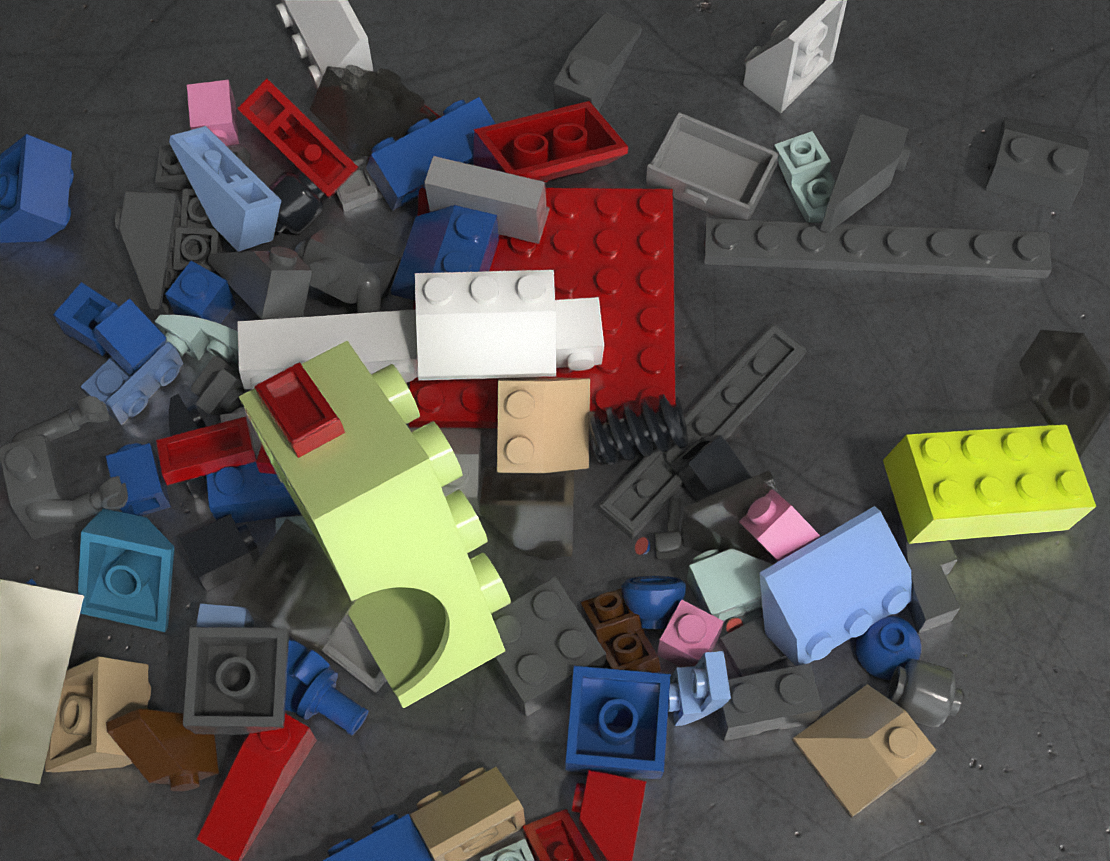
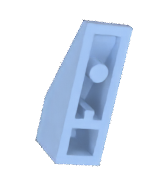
M206 126L171 135L169 143L213 227L238 252L272 241L281 199Z

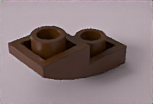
M621 588L580 602L589 628L606 652V666L608 669L651 673L661 671L659 657L642 630L640 616L633 613L627 607Z

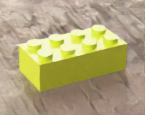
M1067 424L906 434L883 459L909 544L1069 530L1097 507Z

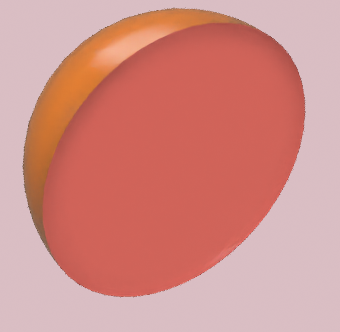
M736 617L729 619L726 623V631L730 633L743 626L742 620Z

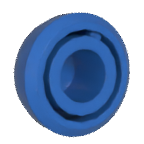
M641 576L625 580L621 584V590L627 607L633 613L640 616L642 628L663 629L667 627L668 618L674 614L681 599L684 600L686 584L676 577Z
M888 615L880 619L856 639V654L859 662L867 672L880 679L891 680L897 666L904 667L911 659L920 660L922 646L917 631L909 622L897 616Z

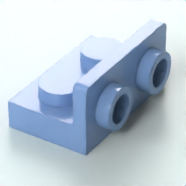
M167 342L131 377L113 357H110L80 387L87 396H94L106 404L108 414L122 425L129 417L138 415L147 405L148 399L161 386L171 383L178 375L180 367L184 363L176 347Z

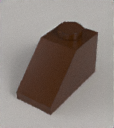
M137 709L106 722L107 733L149 783L169 784L171 791H188L198 788L200 780L219 773L215 734H194L183 726V713Z

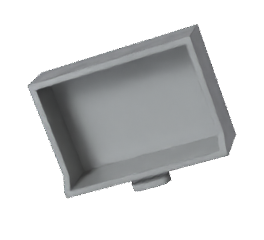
M679 112L653 161L647 166L646 187L651 189H673V198L723 219L750 220L776 169L779 153Z
M433 156L424 183L430 212L457 205L495 214L498 221V234L540 243L549 213V208L546 207L545 182Z

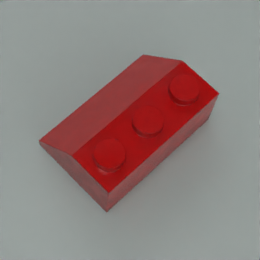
M590 101L474 129L473 165L543 182L605 166L628 154V145Z

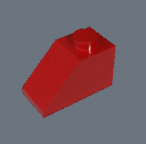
M589 770L586 784L577 782L573 799L572 812L580 813L579 828L602 861H632L646 781Z

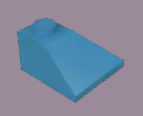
M103 508L81 531L78 594L84 595L80 614L166 632L169 625L174 545L147 517Z

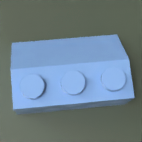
M875 506L759 572L765 634L795 666L808 664L814 660L824 658L835 647L852 637L864 634L874 623L890 614L899 613L908 603L912 602L911 569L881 511Z

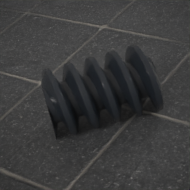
M660 394L657 409L652 408L647 398L641 399L640 413H635L629 402L624 403L623 417L619 418L612 406L607 407L606 421L603 422L600 421L595 411L589 412L590 439L595 455L600 463L602 462V457L610 465L618 463L620 452L627 461L633 460L637 453V447L642 455L645 457L653 454L654 442L661 452L670 450L672 439L679 448H685L688 445L686 422L678 397H676L675 404L671 405L666 396Z

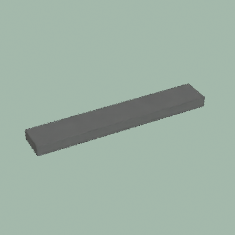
M772 323L684 416L688 432V445L685 448H679L672 439L670 450L667 452H661L656 445L653 454L645 457L599 505V512L633 540L684 485L670 465L702 437L722 435L726 440L801 361L807 349Z

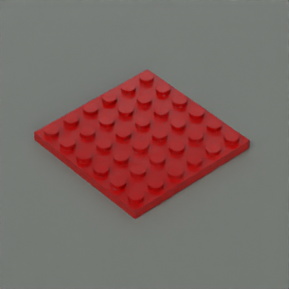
M423 187L419 190L418 216L430 212L426 190ZM545 188L546 207L549 208V213L540 243L499 234V242L489 271L554 270L555 300L599 297L604 339L601 365H594L592 368L582 371L571 370L568 367L556 368V377L546 378H590V411H595L601 422L606 421V409L611 406L618 418L623 417L624 403L627 402L630 403L635 413H640L641 399L647 398L653 409H657L660 394H664L671 405L675 404L673 189ZM414 301L413 310L416 309V301ZM418 377L410 381L409 390L416 402L420 417L408 423L409 428H421L434 421L439 428L498 429L499 378L418 380Z

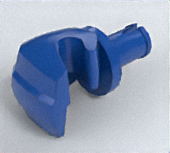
M289 638L285 710L296 712L304 720H308L313 715L321 713L346 730L348 734L354 735L365 721L369 710L361 707L336 689L338 673L331 669L330 664L312 649L309 651L300 643Z

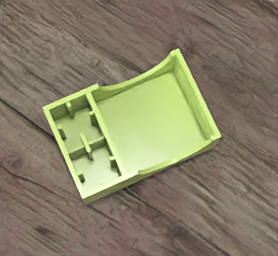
M345 341L301 364L342 423L345 433L298 458L260 400L255 388L240 395L239 399L277 477L284 484L333 566L332 570L325 573L332 589L401 706L405 708L505 652L491 614L510 604L511 600L499 574L486 554L482 552L471 559L468 557L467 553L487 543L488 540L479 518L462 491L458 489L444 496L442 487L463 476L458 460L446 437L434 421L411 432L406 424L419 418L420 413L407 384L397 368L390 364L370 374L349 342Z

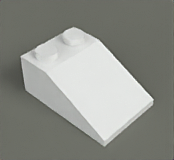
M816 0L801 9L789 21L783 20L774 29L770 40L763 47L756 46L746 57L743 85L779 113H782L833 62L847 0Z

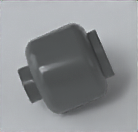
M911 659L904 667L897 666L895 668L887 693V698L904 709L914 722L935 728L941 726L948 715L954 717L957 715L963 697L962 689L956 688V678L951 669L918 659Z

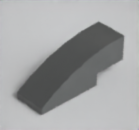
M899 516L898 546L911 569L912 602L908 603L907 607L917 633H921L951 622L960 610V605L945 576L950 573L958 559L949 540L909 544Z

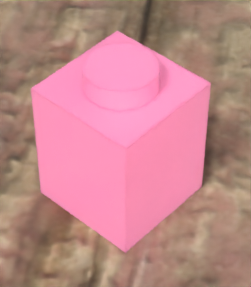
M229 79L188 84L190 129L193 130L206 126L226 146L238 145L236 102Z
M773 489L764 497L756 500L750 506L748 513L739 521L777 561L784 559L821 537L794 507Z
M681 599L659 640L657 655L679 667L696 666L704 653L712 652L720 637L724 621Z

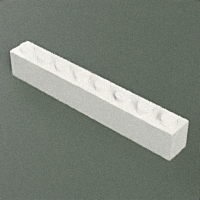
M599 297L555 300L556 368L568 367L571 370L582 371L590 369L594 365H601L604 339ZM416 309L237 321L239 373L244 390L254 389V386L287 368L299 362L302 364L345 341L349 342L370 374L393 364L403 377L405 383L418 377Z

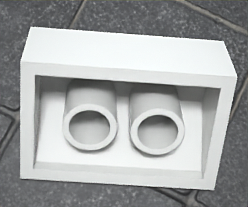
M280 0L281 3L275 5L284 28L291 26L295 33L291 38L301 59L307 57L311 63V66L307 67L315 88L317 90L323 88L330 101H336L376 84L368 38L348 0Z
M554 270L415 273L418 380L556 377Z

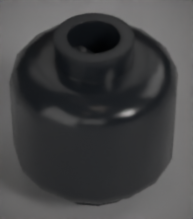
M301 170L296 175L290 171L283 172L268 187L281 199L275 228L279 233L287 228L294 234H301L324 210V204L321 200L324 193Z

